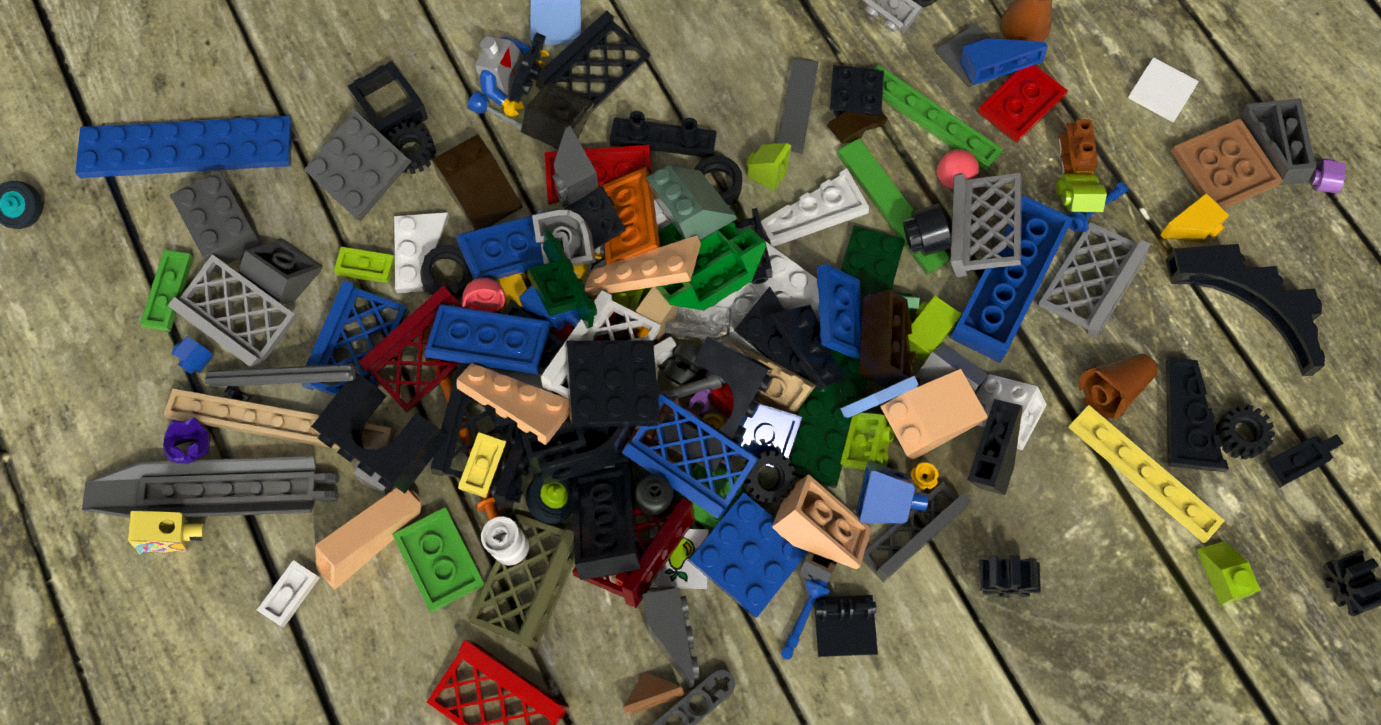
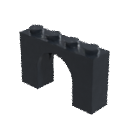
M710 336L704 341L694 363L721 377L730 386L734 397L733 412L728 421L723 426L717 428V430L739 444L746 432V428L743 426L747 418H753L759 408L760 403L757 402L761 391L766 393L773 381V377L770 376L773 369L714 336ZM674 412L667 413L662 423L675 421ZM692 421L681 423L685 440L699 437L695 423ZM676 424L662 427L665 444L680 441ZM703 429L704 436L711 435ZM658 433L654 438L657 441H659ZM715 437L705 439L709 456L723 453L720 440ZM700 440L686 443L690 460L703 457ZM680 444L669 446V448L682 454ZM724 457L709 459L713 473L721 468H726ZM704 461L696 462L706 468Z
M356 373L355 379L344 384L311 427L320 433L317 439L326 446L332 448L335 444L340 448L337 453L350 463L355 458L360 462L357 467L370 477L376 473L380 476L378 482L391 492L396 487L405 494L448 436L437 426L415 413L396 439L390 444L379 449H365L362 441L363 429L368 419L386 398V395L373 383Z

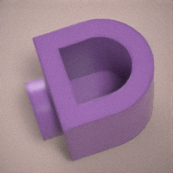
M1333 159L1318 161V167L1310 177V184L1313 185V189L1315 191L1339 193L1345 180V163L1336 162Z

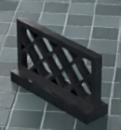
M606 10L536 75V87L543 93L545 91L549 93L579 122H582L650 58V53L614 22V16ZM614 31L621 38V44H607V36ZM592 50H604V60H590L589 53ZM607 50H622V61L608 60ZM625 50L636 51L641 57L637 61H625ZM575 66H587V77L572 76V69ZM590 66H604L605 77H590ZM608 66L622 67L623 74L620 77H608ZM558 82H569V93H559L553 86ZM572 82L587 83V93H573ZM590 83H605V91L603 93H591ZM573 99H588V107L580 112L573 106Z
M458 363L441 431L448 438L433 457L431 472L434 475H447L461 479L464 470L450 469L453 458L464 452L469 459L470 454L467 450L473 447L475 440L464 446L459 438L460 431L471 425L478 435L480 431L476 427L475 422L489 415L487 411H484L471 419L466 411L467 404L475 399L457 388V378L470 364ZM465 415L468 421L462 424ZM516 422L496 426L495 429L485 434L492 436L499 432L506 441L496 478L493 479L491 486L494 485L496 480H500L502 462L504 457L508 456ZM509 426L506 435L502 429ZM457 442H458V444H459V446L461 447V449H459V450H457V451L455 452L456 445H457Z

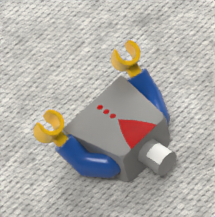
M507 36L500 38L485 37L480 42L482 52L475 63L481 90L499 106L501 104L504 106L503 110L506 116L515 117L519 115L516 110L523 109L524 105L521 101L519 103L509 101L513 80L526 53L531 52V46ZM543 50L541 57H549V53ZM541 61L539 62V65L541 66L546 65Z

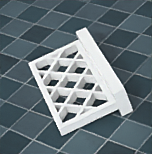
M601 291L594 300L597 315L594 316L593 327L587 329L581 319L566 341L594 340L596 336L609 334L610 340H614L612 332L628 329L631 340H654L661 329V325L612 301V295ZM614 311L624 316L626 323L610 326L609 317ZM643 326L650 330L647 336L635 338L632 328ZM565 342L542 374L541 380L543 390L553 394L556 392L569 399L568 389L562 386L567 379Z

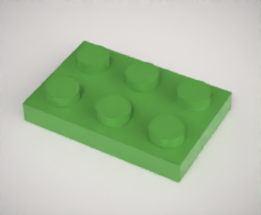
M446 507L392 534L431 613L485 585Z

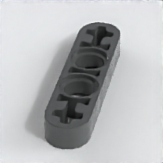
M715 671L652 725H666V721L671 716H679L683 720L684 725H697L730 697L734 691L735 679L728 671ZM717 677L720 680L728 679V691L718 690L713 695L718 700L713 703L709 694L702 689L707 686L710 692L716 686L715 679ZM695 696H701L707 702V708L702 713L693 712L689 706L690 700Z

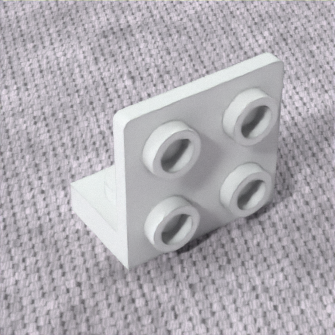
M989 374L977 393V397L988 416L994 399L1018 404L1023 407L1017 449L1023 450L1047 405L1038 386ZM987 420L978 425L985 427Z

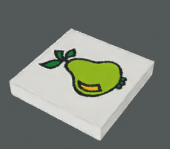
M656 528L650 529V538L655 537L658 533ZM689 529L650 588L707 589V577L688 562V559L708 536L707 529Z

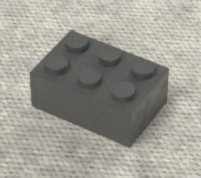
M220 170L170 194L206 262L213 254L226 264H229L243 257L245 250L262 245ZM216 264L212 270L215 271L221 267Z

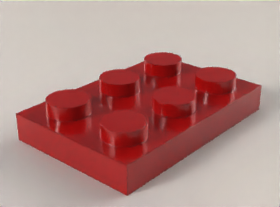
M1033 65L1016 71L979 107L978 113L1014 142L1018 143L1066 96L1068 90L1039 67Z

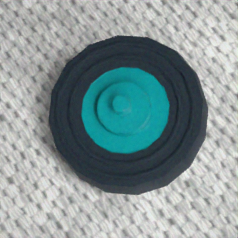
M12 180L2 183L0 185V224L13 229H23L32 226L42 213L40 194L33 186L26 182Z

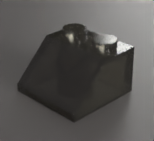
M548 81L525 107L521 132L559 150L565 128L571 126L576 137L579 139L594 106V102Z

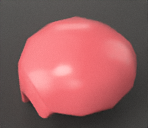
M954 149L947 152L936 166V176L941 184L954 190V175L965 174L967 180L976 179L979 175L977 159L970 151L965 149Z
M488 277L477 278L466 285L463 291L462 305L468 309L497 313L503 308L506 295L504 289L497 281Z

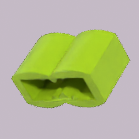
M1061 174L1060 179L1056 181V195L1060 196L1063 206H1066L1069 212H1104L1107 193L1104 185L1099 184L1096 174Z

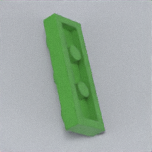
M170 250L163 251L140 324L143 328L171 332L177 312L168 305L174 297L179 299L183 294L194 259L190 253Z

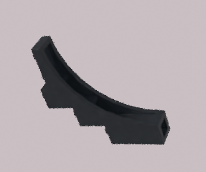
M1239 244L1175 248L1168 256L1166 264L1171 284L1197 285L1221 291L1253 307L1270 321L1283 336L1294 354L1302 376H1313L1325 366V354L1320 348L1318 341V328L1313 322L1322 314V302L1317 296L1316 289L1283 291V279L1279 276L1277 266L1244 268L1245 257L1240 252Z

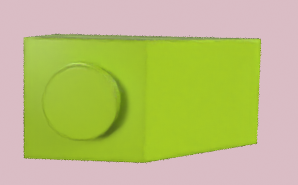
M788 143L762 144L757 153L753 151L747 160V177L775 191L788 172L792 145Z
M1226 541L1197 549L1220 605L1247 598L1261 591L1249 562Z

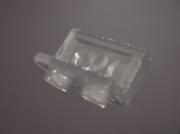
M714 305L702 311L678 307L677 318L666 321L665 333L675 334V338L683 340L697 337L700 338L702 343L710 336L722 339L730 335L731 308Z

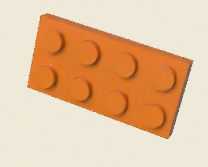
M646 167L603 185L608 197L610 196L613 200L614 208L626 229L625 232L604 244L606 265L660 247L654 197L646 180V177L650 176V172Z

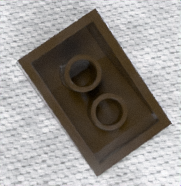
M478 134L432 159L437 176L474 230L489 227L523 208L494 156Z

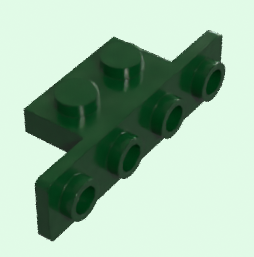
M550 230L545 231L543 250L550 263L528 268V278L549 317L576 309L586 328H592L594 316L597 315L596 304L593 299L588 298L582 279L576 277L571 260L569 258L566 259L563 254L560 240L555 239Z

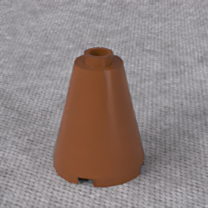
M1015 0L1002 16L1001 31L1003 36L1007 40L1043 42L1051 31L1052 0Z
M1138 354L1089 368L1079 377V390L1083 389L1086 395L1083 401L1086 406L1090 405L1106 420L1108 418L1117 419L1125 413L1156 377L1157 365L1148 355Z

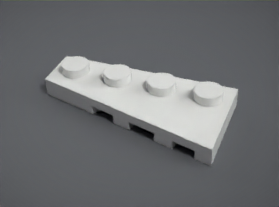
M846 168L839 173L837 178L832 181L828 179L820 184V188L811 194L807 192L799 197V201L791 206L786 205L762 220L761 225L768 244L774 247L868 214L869 206Z

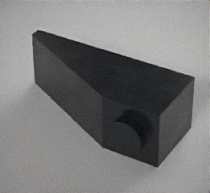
M994 399L967 479L976 487L1001 495L1006 494L1015 465L1023 409L1021 405Z

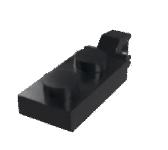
M1337 434L1323 442L1319 436H1313L1269 459L1263 465L1278 487L1281 488L1331 461L1334 457L1330 452L1344 443Z

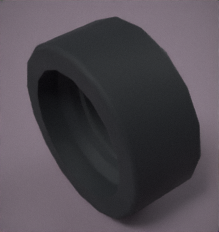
M710 156L696 165L695 170H700L704 176L712 171H720L732 178L733 185L731 189L718 193L728 206L732 205L739 198L742 190V172L738 164L724 156Z
M441 245L431 249L424 257L420 271L421 282L425 290L433 295L443 285L433 280L431 276L432 265L440 259L456 261L463 269V278L458 285L444 286L456 299L463 295L466 285L472 281L473 277L460 248L452 245Z

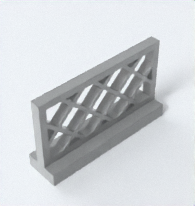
M1021 173L968 180L965 174L954 175L951 264L956 277L967 276L968 270L1021 265ZM1015 183V187L1007 194L1000 190L1004 184ZM974 188H988L980 197L973 193ZM995 193L1001 199L994 206H991L986 200ZM1009 202L1015 208L1005 215L999 210ZM980 206H983L988 211L978 219L973 215V212ZM993 215L1002 219L993 228L985 223ZM1009 224L1014 228V231L1007 237H1004L999 231ZM981 227L987 233L977 240L972 237V234ZM994 236L1001 242L991 250L984 244ZM1006 246L1014 250V256L1001 257L998 253ZM979 249L987 254L981 260L971 261V256Z
M1090 222L1088 224V231L1083 232L1041 298L1038 306L1087 329V335L1097 339L1146 260L1151 244L1144 240H1140L1139 243L1133 242ZM1092 232L1101 236L1104 243L1090 245L1088 237ZM1121 245L1129 249L1127 255L1115 257L1112 247ZM1107 249L1110 258L1096 261L1093 251ZM1088 253L1092 263L1078 266L1075 257ZM1113 264L1116 273L1103 277L1099 267ZM1094 269L1098 279L1084 282L1081 271ZM1076 273L1079 283L1065 286L1063 276ZM1100 285L1103 294L1090 298L1087 287ZM1082 289L1085 299L1071 302L1068 292ZM1063 293L1066 304L1055 305L1048 300L1052 295ZM1088 305L1090 315L1087 320L1076 315L1074 308Z
M213 254L179 299L174 297L168 305L252 368H266L269 363L266 361L267 357L298 316ZM217 264L222 268L223 279L211 281L210 272ZM242 282L243 294L231 296L230 283ZM223 285L225 298L212 300L211 287ZM205 288L206 302L195 303L191 300L197 290ZM261 296L264 309L251 311L250 298ZM244 299L245 313L233 315L232 302ZM225 303L227 316L215 318L213 305ZM282 311L287 315L280 325L272 327L271 313ZM264 314L266 328L253 330L252 317ZM246 318L247 332L237 334L234 330L233 320ZM267 333V344L260 351L255 347L254 335Z

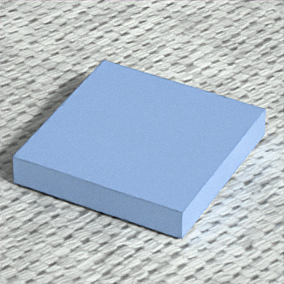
M531 0V45L533 44L536 32L546 36L544 45H568L581 34V0Z
M912 376L841 408L844 417H851L910 391L919 384L915 376Z

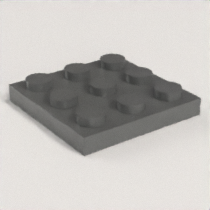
M354 110L304 170L355 219L361 221L412 161L363 115Z

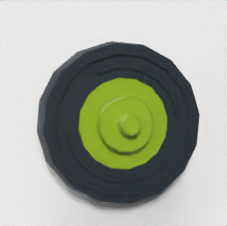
M542 474L538 475L531 481L526 490L525 501L528 510L543 523L555 524L566 520L573 514V489L570 479L544 485Z

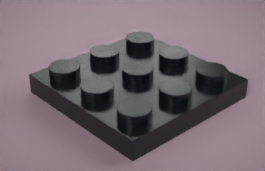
M653 340L566 341L570 427L659 426L660 411Z

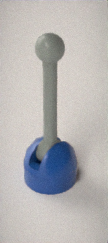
M475 91L470 97L467 108L474 113L481 114L489 111L514 125L519 132L526 130L524 122H517L490 107L489 99L485 94Z

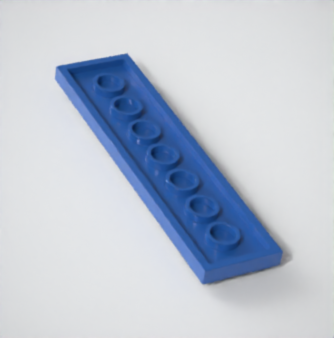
M290 116L80 127L75 173L79 178L287 167L291 166L293 121Z

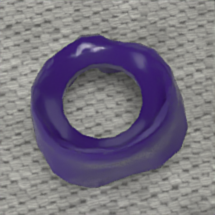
M191 417L187 421L173 420L169 423L164 436V453L167 459L174 463H192L210 450L208 431L201 426L195 417ZM186 442H198L188 447V454H184L181 449L176 447Z

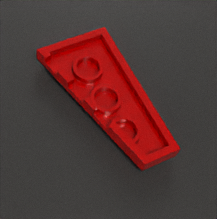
M649 145L584 149L597 173L598 188L644 167L651 174ZM558 151L544 152L548 205L560 202L556 195L557 191L552 177L556 174L554 162Z

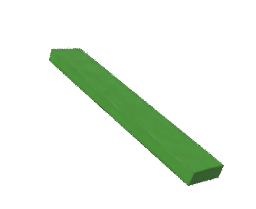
M879 64L874 68L875 70L884 71L882 100L952 148L970 151L977 159L979 166L986 171L1001 155L1003 148Z
M860 138L839 149L838 157L896 235L905 239V247L926 275L949 263L950 257L945 251L923 256L922 252L914 254L910 251L903 229V222L906 218L911 217V212L914 210Z

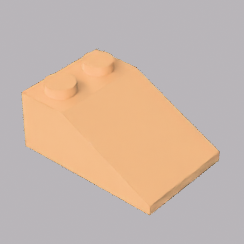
M962 369L907 391L880 406L906 456L914 460L988 419L987 413Z
M809 474L795 484L793 490L788 491L789 495L786 498L783 497L772 528L795 547L858 569L861 567L871 528L866 523L859 522L858 517Z

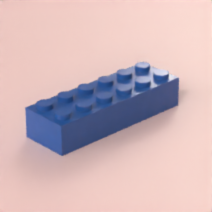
M1023 195L1021 208V265L985 269L950 339L1000 363L1007 353L1073 218ZM1008 224L1003 236L1007 237L1014 231V228ZM1006 246L998 255L1001 257L1014 256V250Z

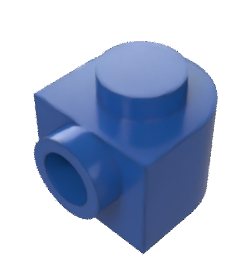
M188 336L183 341L177 343L172 350V355L180 360L177 365L191 375L194 371L201 373L214 356L209 350Z

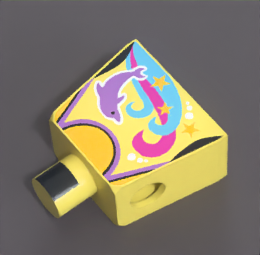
M131 511L128 541L139 554L184 552L187 550L188 541L204 540V523H189L183 513Z

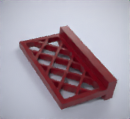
M444 286L359 361L406 413L411 411L458 367L459 362H442L441 359H437V362H422L423 346L427 345V342H423L424 331L428 327L433 326L439 304L464 308ZM419 336V342H413ZM407 346H418L417 361H402L403 350ZM398 355V360L392 361ZM386 365H397L396 381L384 380L379 372ZM402 365L417 366L416 381H401ZM422 366H437V377L431 382L421 381ZM442 366H448L441 372ZM390 385H396V392ZM401 385H416L415 397L406 404L400 397ZM421 385H425L426 387L420 391Z
M684 498L680 502L672 500L668 509L673 511L669 516L657 519L656 515H652L653 520L637 524L639 550L641 549L643 553L640 558V569L626 572L627 578L621 586L610 581L609 576L611 575L585 579L584 581L623 597L627 605L637 608L643 599V594L647 593L695 521L693 503ZM636 508V516L644 514ZM652 528L657 529L658 533L655 537L642 540L640 532ZM575 567L572 570L573 576L579 578L577 569Z

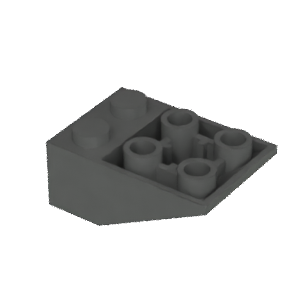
M679 588L643 594L649 636L688 688H694V682L696 679H699L700 674L697 656L691 657L690 650L694 649L692 627L685 626V620L689 619L686 596H680Z

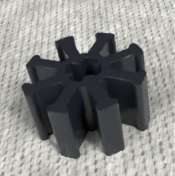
M1355 550L1335 558L1323 566L1324 570L1331 575L1324 579L1326 587L1335 588L1338 591L1337 597L1333 599L1338 607L1347 605L1350 616H1357L1381 606V578L1374 575L1375 569L1379 567V564L1374 558L1365 561L1362 550Z
M1010 555L1009 559H1003L998 556H990L989 560L981 559L979 560V591H983L985 595L999 594V597L1009 598L1010 594H1016L1021 597H1029L1030 593L1040 594V563L1035 558L1020 560L1019 555Z

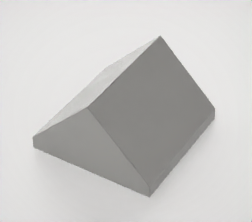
M943 342L931 353L915 378L920 379L921 386L962 369L974 392H976L988 374Z

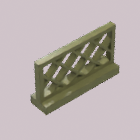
M517 514L514 522L519 528L522 524L532 527L535 536L528 538L529 545L537 541L542 554L529 560L525 557L522 563L509 569L507 565L501 564L496 560L468 622L537 650L575 562L574 531L568 529L565 531ZM552 534L559 536L560 539L557 546L545 551L541 539ZM544 559L547 565L545 574L534 578L529 566ZM526 568L530 581L515 587L511 574ZM507 577L511 589L496 596L493 589L496 581ZM532 586L535 592L532 602L522 606L517 593ZM513 595L518 608L502 614L498 602ZM494 604L499 617L488 622L480 620L483 609ZM520 614L523 624L519 633L509 631L505 620ZM501 623L503 628L496 626V624Z

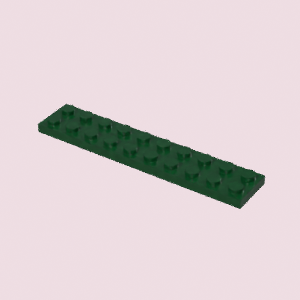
M854 225L840 271L860 280L861 307L863 309V297L892 290L905 239ZM830 349L844 381L821 390H817L815 387L802 403L798 413L802 419L789 455V460L791 461L790 465H793L795 468L793 475H796V477L804 478L809 474L819 484L836 489L843 466L840 463L852 416L844 417L841 408L862 398L867 379L859 375L860 358L854 359Z

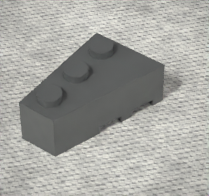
M1301 98L1246 104L1240 119L1282 178L1283 182L1280 185L1308 183L1316 165Z

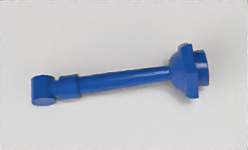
M1122 181L1107 193L1105 206L1111 201H1115L1120 195L1123 196L1129 190ZM1068 212V216L1073 218L1069 226L1070 229L1075 232L1088 231V218L1096 212Z
M811 578V581L806 580L805 587L809 597L791 635L789 634L785 642L787 643L785 648L781 651V657L784 660L792 658L793 650L800 641L799 637L816 598H822L829 594L830 590L827 589L828 583Z

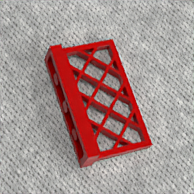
M464 640L458 649L460 651L426 702L457 725H471L465 721L463 707L479 704L482 723L473 725H489L498 722H504V725H509V720L525 717L526 725H531L530 716L542 714L550 720L548 725H557L569 709L568 706L472 640ZM464 660L472 665L474 679L459 682L457 669ZM479 671L486 675V677L480 678ZM453 677L454 684L447 685ZM492 679L497 683L499 696L483 700L481 681ZM475 683L478 701L463 704L460 686ZM454 687L457 701L456 706L445 707L437 701L444 689ZM503 688H505L511 694L504 695ZM516 696L522 700L524 714L508 717L505 698ZM500 700L503 718L487 721L484 703ZM528 705L536 711L529 712ZM458 709L459 716L451 710Z

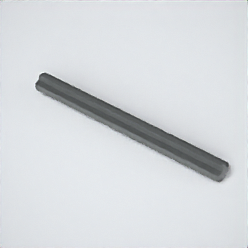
M352 364L211 370L206 373L205 383L209 384L210 387L353 381L357 370Z

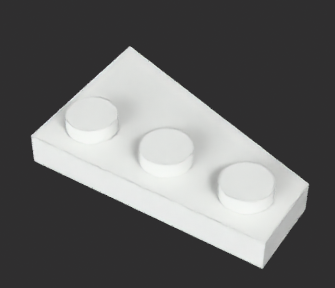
M448 212L394 216L395 290L397 293L425 291L421 282V266L424 257L431 249L440 246L445 225L447 226L449 220Z

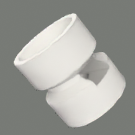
M503 516L495 517L483 527L481 542L484 548L498 562L508 566L516 565L526 557L529 550V540L513 520Z

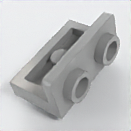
M862 0L866 6L864 10L874 18L880 16L884 19L885 22L883 24L894 33L899 30L904 34L923 10L913 0Z

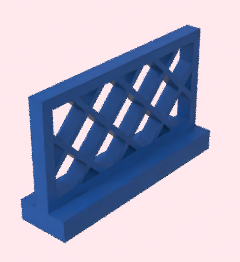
M343 280L306 366L329 365L330 360L333 365L354 362L360 373L359 375L365 379L371 376L369 381L375 385L377 380L368 371L363 373L358 360L362 359L374 348L368 336L383 330L387 337L401 324L407 306L354 288V284ZM357 298L368 300L372 309L357 314L354 307ZM387 308L398 311L396 318L385 324L379 314L380 311ZM375 314L380 326L366 331L360 319ZM357 321L362 333L347 339L344 333L345 326ZM392 327L388 333L387 328ZM342 335L344 340L339 342L340 337ZM365 338L370 350L355 356L350 343ZM346 345L352 357L336 363L333 357L335 349ZM341 381L333 386H328L321 382L301 384L306 389L312 391L316 389L336 396L340 391L339 388H342L347 381Z
M661 394L658 398L659 410L664 403L673 409L675 421L662 424L660 421L659 426H641L633 440L626 445L622 453L653 475L663 476L669 481L672 488L718 519L726 513L730 507L729 504L759 458L665 394ZM679 413H680L681 415H683L684 417H686V419H681V420H680V415H679ZM688 421L695 423L699 437L685 440L681 423ZM676 424L680 441L665 444L662 427ZM657 428L660 445L650 447L641 439L647 430ZM703 429L711 435L704 436ZM715 437L721 441L723 453L709 456L705 439ZM700 440L703 457L689 460L686 443ZM680 444L684 461L674 463L668 459L666 447ZM727 446L735 451L728 452ZM661 448L662 454L656 451L655 449ZM741 454L748 459L749 462L744 470L732 472L729 455ZM724 457L728 473L713 476L709 459ZM704 461L708 477L702 479L694 477L691 472L690 463ZM685 464L686 471L683 468H681L680 465ZM740 475L737 481L735 482L734 476ZM729 477L731 490L725 498L716 492L714 480ZM709 481L710 487L704 484L703 482Z

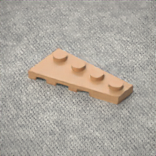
M696 235L592 269L585 285V291L588 297L599 295L601 291L610 294L691 281L701 242Z

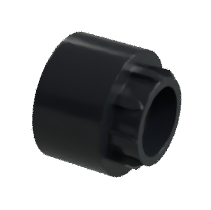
M939 204L912 211L911 217L904 220L903 229L912 253L922 252L923 256L951 249L948 225Z

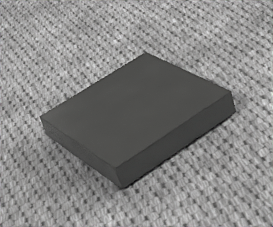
M976 23L940 46L936 52L969 88L973 84L960 63L963 46L971 42L991 39Z

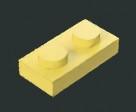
M478 432L458 489L486 498L506 446V441Z

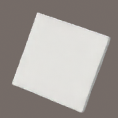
M1153 57L1128 99L1174 123L1199 81Z

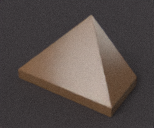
M643 672L624 705L625 714L629 716L684 697L683 689L679 685Z

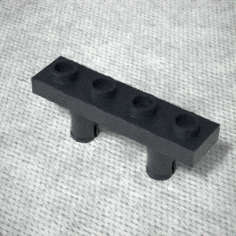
M634 111L630 114L629 119L614 118L610 145L620 147L649 145L651 151L708 158L714 156L717 131L697 128V121L694 118H685L682 126L645 122L644 113Z

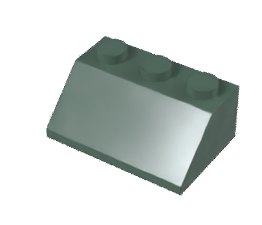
M667 165L646 177L655 201L683 239L697 235L699 240L737 219L736 215L700 170Z

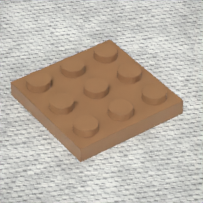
M1241 119L1180 143L1171 150V153L1199 195L1202 197L1207 193L1223 210L1273 189L1283 182Z

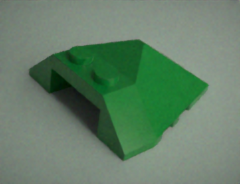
M731 222L700 240L701 246L691 281L656 286V288L669 305L704 311L716 305L730 294L739 291L743 286L752 281L766 248L765 241L752 229L746 227L742 230L736 228L735 224ZM672 223L658 231L660 247L684 240Z

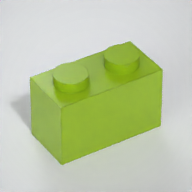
M934 296L929 303L924 301L915 313L918 317L913 323L911 322L912 334L908 335L910 352L915 351L916 358L923 363L945 341L962 316L960 312L937 296Z

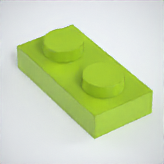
M341 247L334 272L338 276L389 284L395 257L390 254Z

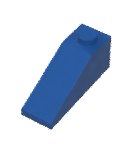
M984 39L963 46L960 63L971 83L976 85L1044 62L1048 45L1046 42Z

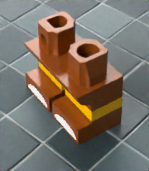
M1078 119L1075 123H1066L1067 133H1061L1058 137L1060 158H1062V173L1093 174L1098 165L1092 120Z

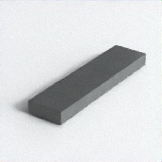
M793 59L778 143L792 145L791 152L803 154L819 63L817 61Z

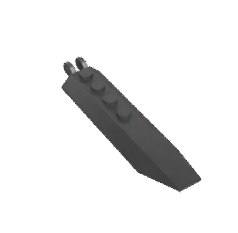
M314 456L195 460L189 464L174 463L172 461L138 462L86 481L82 510L130 518L131 511L180 512L185 517L311 513L316 501H337L339 493L331 490L316 491L317 483L324 485L336 484L339 482L340 475L333 473L317 474Z

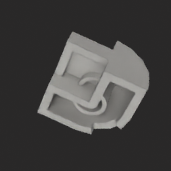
M555 210L532 215L536 243H541L544 264L550 263L543 250L544 232L548 230L552 232L555 239L560 240L563 254L566 259L569 258L573 266L579 267L596 262L592 233L587 222L579 214L570 210Z

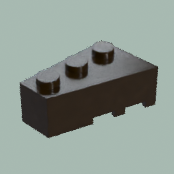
M892 290L863 297L859 375L884 388L914 376L912 361L916 360L915 351L910 352L908 335L912 334L908 301ZM916 378V380H917V382H918V384H919V385H917V387H919V386H920V379H919V378Z

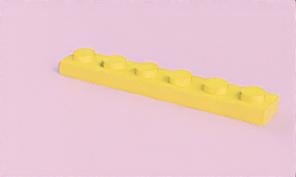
M1090 405L1068 427L1202 543L1208 541L1225 521Z

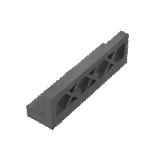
M942 482L928 494L930 508H926L925 511L910 510L907 522L909 521V527L903 526L906 523H896L865 550L863 562L884 583L968 507L971 500L964 493L958 497ZM940 492L952 502L946 509H934V498ZM917 513L930 514V523L925 528L914 527V516ZM897 531L909 532V542L904 546H893V534ZM889 539V545H882ZM875 550H889L888 561L881 567L869 557Z

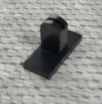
M228 386L222 394L228 399L248 402L250 396L231 386Z

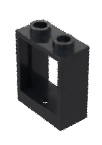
M392 61L379 66L375 71L356 79L347 86L352 100L364 117L388 139L389 132L395 134L394 127L398 126L399 129H402V123H406L407 127H410V122L418 125L428 119L424 104ZM395 80L410 103L379 120L364 100V97Z

